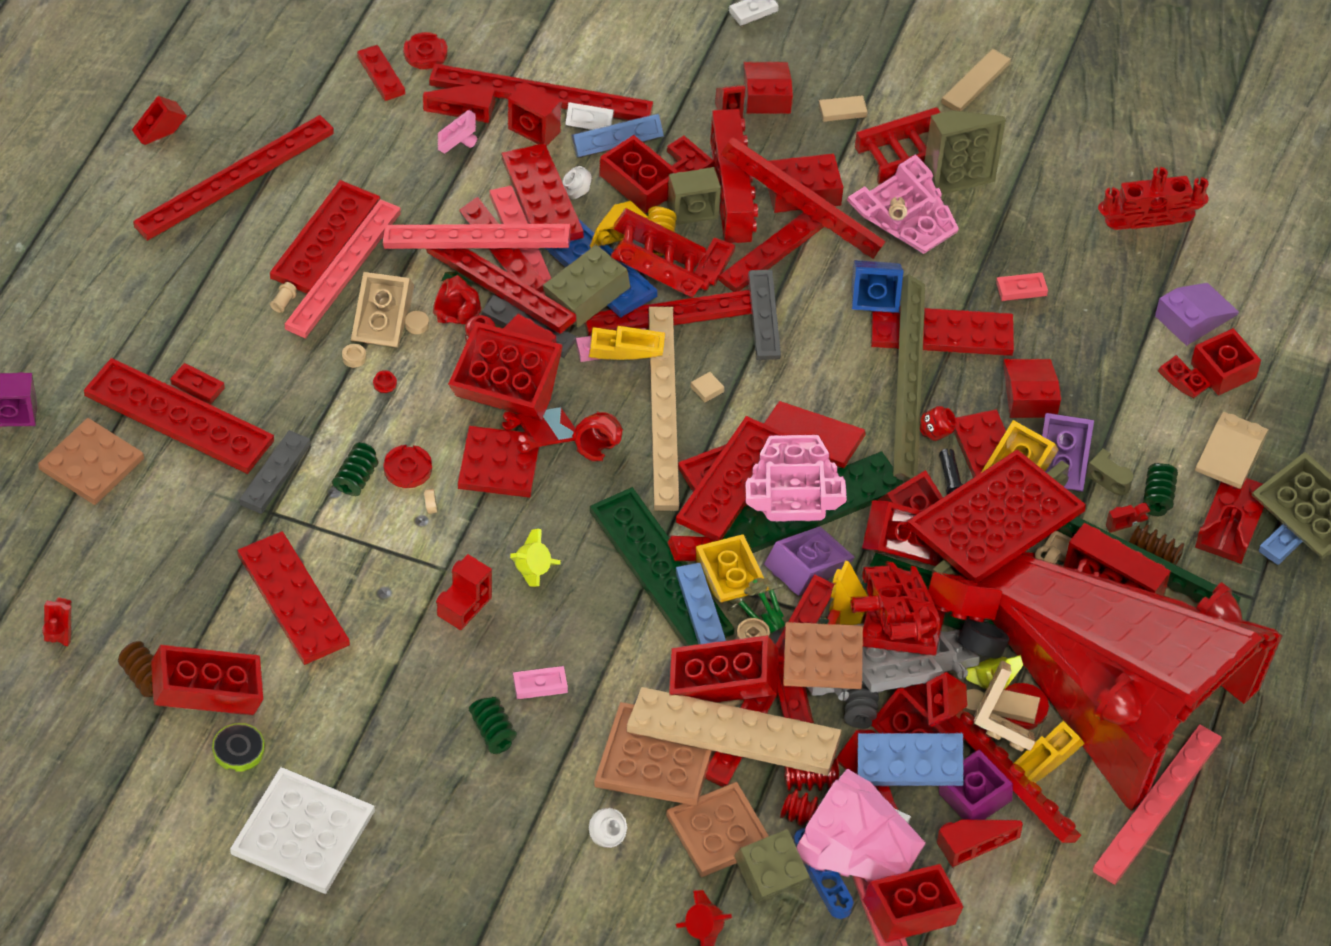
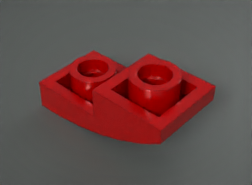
M1177 355L1158 369V372L1170 384L1193 399L1212 385L1196 367L1190 370Z

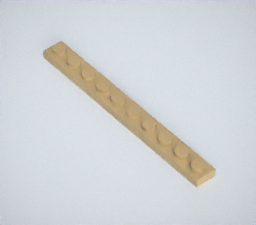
M649 307V330L665 333L663 355L650 358L654 511H679L673 307Z

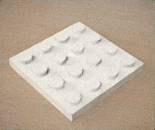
M280 767L230 848L231 855L326 894L374 814L375 806Z

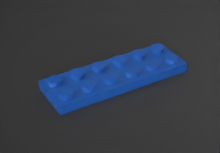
M580 220L584 238L571 240L569 248H545L565 267L591 249L590 243L594 232ZM607 244L599 246L610 256L614 251ZM616 260L627 269L631 287L607 306L621 318L658 297L657 289L634 268Z

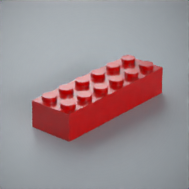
M739 109L712 110L710 132L712 159L714 160V169L721 187L719 210L724 241L729 243L752 242V234L757 231L756 219L754 217H758V205L753 203V200H755V186L750 184L753 183V177L721 155L732 137L748 147L747 135H743V132H745V119L740 117Z

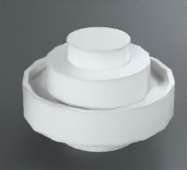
M574 167L564 176L562 183L569 199H577L585 195L590 189L591 173L584 167Z
M605 808L593 814L589 824V832L593 842L598 846L615 847L626 836V820L618 810Z

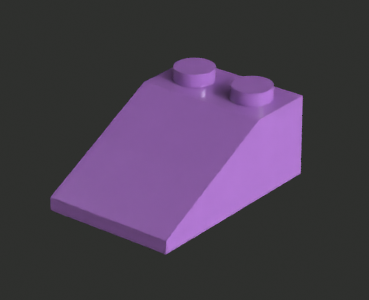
M1208 283L1176 288L1159 298L1155 317L1187 346L1237 316L1239 311Z
M1046 413L1042 436L1055 443L1058 448V452L1047 468L1046 473L1060 461H1064L1069 465V480L1064 487L1068 490L1083 492L1094 420Z
M820 526L777 541L764 565L771 570L774 576L780 578L792 592L799 596L804 594L814 574L828 580L836 573L837 569H842L845 561L851 563L855 557Z

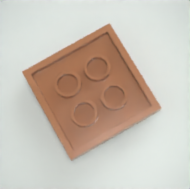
M87 418L38 465L39 470L93 505H96L144 459V454Z
M786 622L784 686L862 689L863 626Z
M737 782L700 796L697 806L683 803L666 811L668 820L701 878L736 864L734 855L740 848L769 837Z

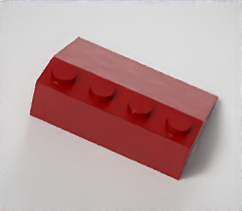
M475 322L448 385L456 397L542 420L551 400L563 346L558 343Z

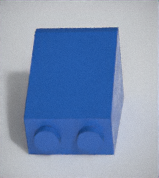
M854 260L852 272V310L899 313L903 281V268L901 264Z

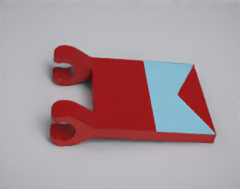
M561 407L547 409L542 420L512 412H505L503 414V418L507 421L502 422L505 430H511L521 424L528 434L519 437V442L523 445H518L517 449L521 453H528L540 446L575 441L572 437L575 427Z

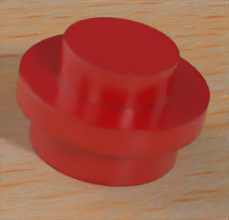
M382 370L373 378V387L380 393L392 392L397 386V379L390 371Z

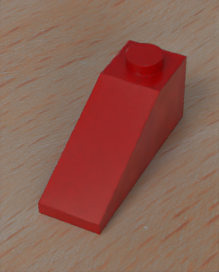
M475 84L423 93V111L460 117L470 110L475 114V121L489 123L495 106V88Z
M965 819L955 823L949 822L939 829L937 845L950 865L955 867L1019 839L1023 823L1021 820Z

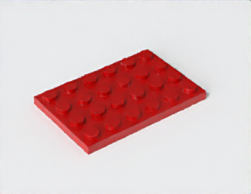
M1017 449L908 520L907 528L967 579L979 583L1085 512L1086 504Z

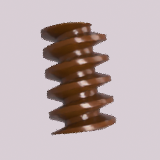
M1148 524L1143 529H1140V525L1135 529L1130 538V543L1177 565L1183 553L1184 543L1175 547V538L1167 543V534L1157 538L1158 530L1155 529L1151 534L1148 533L1150 526Z
M142 641L130 643L121 651L118 663L144 697H153L151 660L154 656L150 654V650L147 647H144Z

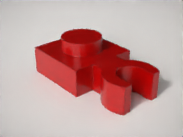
M1141 503L1134 508L1132 505L1116 507L1109 511L1106 527L1109 533L1132 527L1133 522L1148 520L1146 513H1149L1150 509L1146 503Z

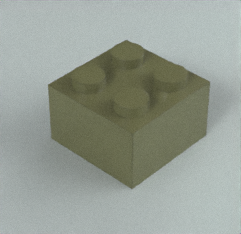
M714 167L669 174L667 206L668 209L676 213V225L718 219L721 187Z
M788 829L742 847L734 855L756 904L803 885L810 878Z

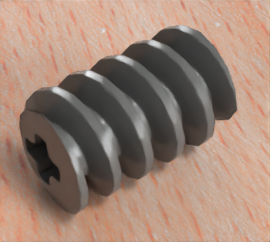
M862 680V689L847 690L849 697L846 699L844 719L848 725L864 729L869 728L872 725V720L877 718L876 710L878 709L879 692L871 693Z

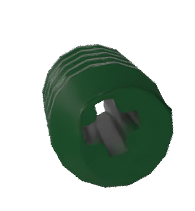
M363 442L354 444L348 457H346L335 478L332 480V484L337 490L355 497L361 494V489L365 487L366 482L370 479V475L375 471L374 468L379 464L374 448Z
M1154 463L1148 467L1143 503H1146L1150 509V512L1147 514L1160 517L1173 508L1178 470L1174 466Z
M498 697L481 698L469 706V712L472 714V718L476 722V726L480 730V734L484 738L489 752L492 754H501L508 750L512 745V741L517 736V732L512 729L513 724L508 721L509 717L504 713L505 709L500 705L501 701Z

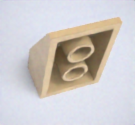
M363 272L351 336L352 342L398 348L405 326V317L409 314L414 284L410 278Z
M1223 412L1216 423L1195 471L1241 489L1261 453L1269 429L1261 427L1257 423L1241 419L1234 414Z

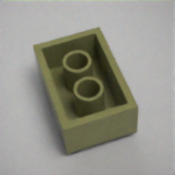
M597 245L593 246L543 284L545 296L576 314L577 321L573 325L577 328L631 287L627 269Z

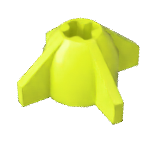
M542 529L531 530L524 545L516 553L510 554V558L514 561L517 570L521 572L530 587L540 586V575L546 573L550 565H560L561 561L551 559L548 548L541 543Z
M1021 655L1010 658H990L980 662L978 666L966 668L968 671L966 680L987 690L1002 660L1011 665L1012 672L1004 687L1006 689L1023 666Z

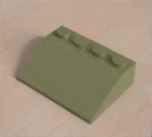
M954 110L931 115L924 164L931 170L933 174L932 181L935 187L940 189L942 195L995 182L1006 122L1004 116Z
M1304 452L1256 489L1252 496L1318 556L1324 558L1331 554V474Z

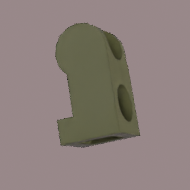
M1103 448L1089 462L1086 476L1116 495H1126L1129 493L1132 485L1133 473L1130 469L1120 467L1111 461V453Z

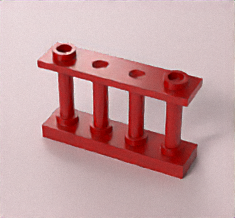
M937 107L856 133L855 149L857 152L870 151L879 165L877 177L879 185L895 176L898 166L912 157L907 155L899 143L900 140L910 138L919 151V154L916 155L923 163L925 162L927 147L919 134L929 132L931 115L941 113ZM890 144L900 160L888 163L878 147Z
M627 208L623 210L615 221L613 229L624 234V238L611 254V258L693 297L705 281L704 278L694 274V269L706 254V248ZM633 239L644 244V248L634 244ZM653 249L664 254V258L654 254ZM674 260L684 264L685 267L682 268L674 264Z

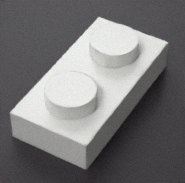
M743 0L730 5L729 12L741 26L777 12L778 4L775 0Z
M569 102L565 125L587 129L612 125L614 110Z

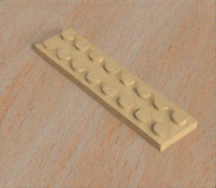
M641 687L627 724V732L823 775H829L841 739L840 729L686 696L669 695L668 692Z

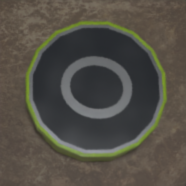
M235 723L225 726L216 734L213 739L212 750L216 762L222 768L243 772L252 769L260 763L265 750V742L262 734L255 727L244 723Z

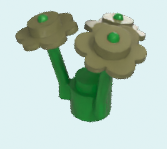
M756 578L749 583V587L744 590V593L749 596L757 593L766 608V611L761 614V620L768 625L770 633L785 625L782 619L784 615L780 610L774 591L782 588L784 584L777 585L776 581L771 582L768 578ZM769 592L774 608H771L764 593ZM746 596L730 600L733 605L728 609L729 611L739 604L751 618L760 619L743 601Z

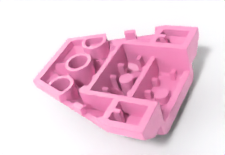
M917 155L901 163L895 176L869 191L866 187H863L847 198V201L862 217L923 254L950 238L959 230L948 205H944L940 198L942 195L940 189L936 188L932 181L933 174ZM894 197H896L897 201H899V197L903 198L907 208L906 217L899 221L889 216L890 202Z
M819 435L769 436L760 453L759 463L753 467L752 477L746 481V503L756 511H763L770 521L822 520L825 518L826 510H836L846 502L845 480L843 476L839 477L836 464L831 463L829 460V452Z
M847 769L839 780L834 782L807 824L805 834L797 845V850L803 863L815 870H831L840 872L842 876H858L870 882L909 872L924 848L925 842L870 781Z

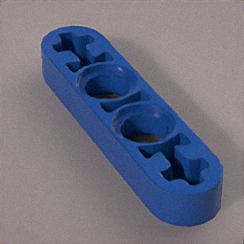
M802 828L796 832L794 837V844L796 848L799 841L805 834L806 828ZM804 863L829 913L838 919L848 917L852 912L853 899L839 873L826 869L825 871L815 870ZM831 879L836 883V886L830 889L822 885V881ZM837 894H838V900H839L840 904H842V905H843V904H846V905H845V908H843V909H842L841 906H836V902H837L836 895H837Z

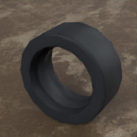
M967 619L959 634L958 641L965 648L976 654L997 659L1002 657L1009 641V636L1002 629L988 622Z

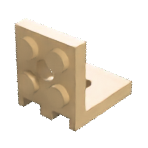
M1001 660L974 714V723L987 729L986 733L995 739L1000 740L1003 737L1011 741L1009 745L1015 749L1031 751L1035 743L1034 733L992 712L1012 673L1011 665Z

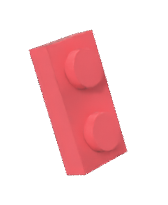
M1043 273L997 277L996 285L1001 301L1047 296L1048 289Z

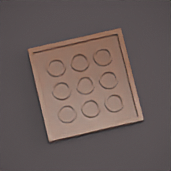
M620 702L594 780L595 787L697 806L713 750L627 732V724L634 704Z

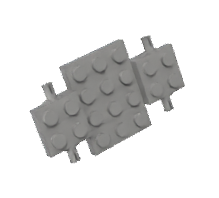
M864 623L857 624L856 626H864ZM960 630L941 631L936 656L863 647L862 680L872 693L927 683L945 671L951 670L955 671L958 677L962 679V677L965 678L968 675L966 668L979 665V656L960 644L958 641ZM807 687L812 696L834 692L841 701L849 697L847 690L850 689Z

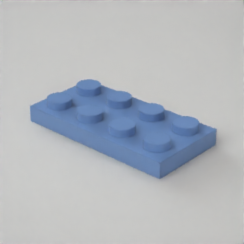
M963 733L858 734V775L870 781L874 786H963Z

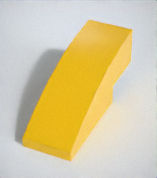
M618 326L617 331L593 327L589 358L629 360L662 356L665 333Z
M1062 721L1045 738L1041 736L1034 743L1031 751L1027 750L1014 763L1025 770V776L1030 781L1036 783L1060 766L1085 743Z

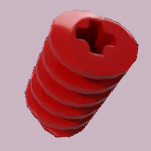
M834 758L829 775L784 766L785 784L788 792H791L793 784H796L799 791L802 790L803 784L807 785L809 791H812L814 784H817L819 791H822L824 784H827L830 790L834 782L839 780L838 759Z
M795 789L792 794L787 796L780 818H784L788 813V821L793 822L798 817V825L803 826L806 821L809 823L818 809V797L815 796L809 802L808 793L799 798V789Z

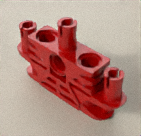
M1158 167L1153 170L1152 180L1122 183L1120 191L1112 187L1111 194L1110 188H1107L1104 201L1099 203L1098 210L1105 217L1107 226L1114 230L1138 229L1189 222L1195 217V210L1204 207L1208 203L1209 197L1206 191L1209 182L1203 177H1200V182L1199 178H1196L1192 190L1187 176L1167 178V169L1160 167L1158 173Z
M887 561L886 566L863 567L862 577L864 583H867L868 596L851 597L850 607L852 613L875 611L885 634H888L890 640L913 638L915 642L921 640V635L929 631L932 634L939 632L940 620L938 612L916 566H911L910 571H905L897 568L893 562Z

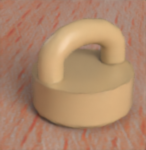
M1041 546L1035 552V558L1055 564L1061 555V550L1055 546L1051 548ZM1043 552H1047L1045 558L1041 557Z

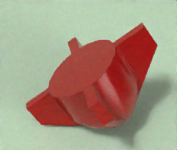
M704 890L693 891L695 905L691 906L687 911L685 922L676 923V928H687L691 936L700 939L701 946H714L718 934L724 928L725 921L732 919V914H723L717 906L712 904Z

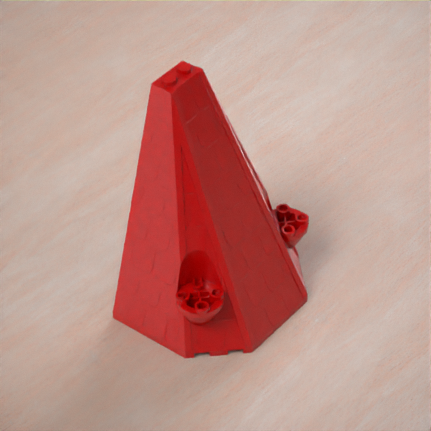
M1024 554L1019 555L980 581L1003 591L996 618L992 621L996 627L1007 633L1009 636L1008 644L1017 656L1021 655L1023 665L1030 672L1062 719L1085 743L1082 747L1105 776L1123 804L1131 811L1150 792L1168 744L1175 736L1173 732L1179 724L1185 722L1190 714L1220 686L1245 704L1260 690L1283 636L1273 628L1243 620L1241 609L1232 595V589L1223 582L1217 585L1209 599L1204 597L1195 608L1180 600Z

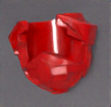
M459 275L446 279L437 292L433 305V314L437 316V322L439 323L450 322L464 325L471 317L480 314V296Z
M597 411V413L585 417L576 426L572 435L575 439L577 452L590 461L603 462L605 455L601 451L613 448L620 443L623 428L614 415L606 412Z

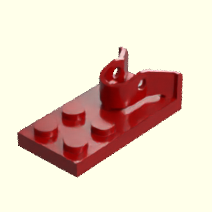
M1246 478L1241 489L1221 481L1203 527L1200 528L1195 548L1242 564L1264 509V506L1252 496V493L1262 486L1263 483Z

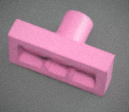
M470 110L466 111L438 132V150L445 154L460 142L469 148L476 144L477 136L472 134L476 131L475 114Z

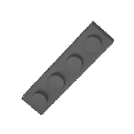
M749 270L748 281L756 360L780 359L781 350L772 270Z
M495 295L492 296L482 310V315L491 318L495 324L503 328L517 314H520L525 318L531 319L540 327L550 330L557 336L556 343L563 346L561 357L565 358L576 342L575 335L567 331L559 334Z
M289 430L240 498V505L262 514L310 447V439Z

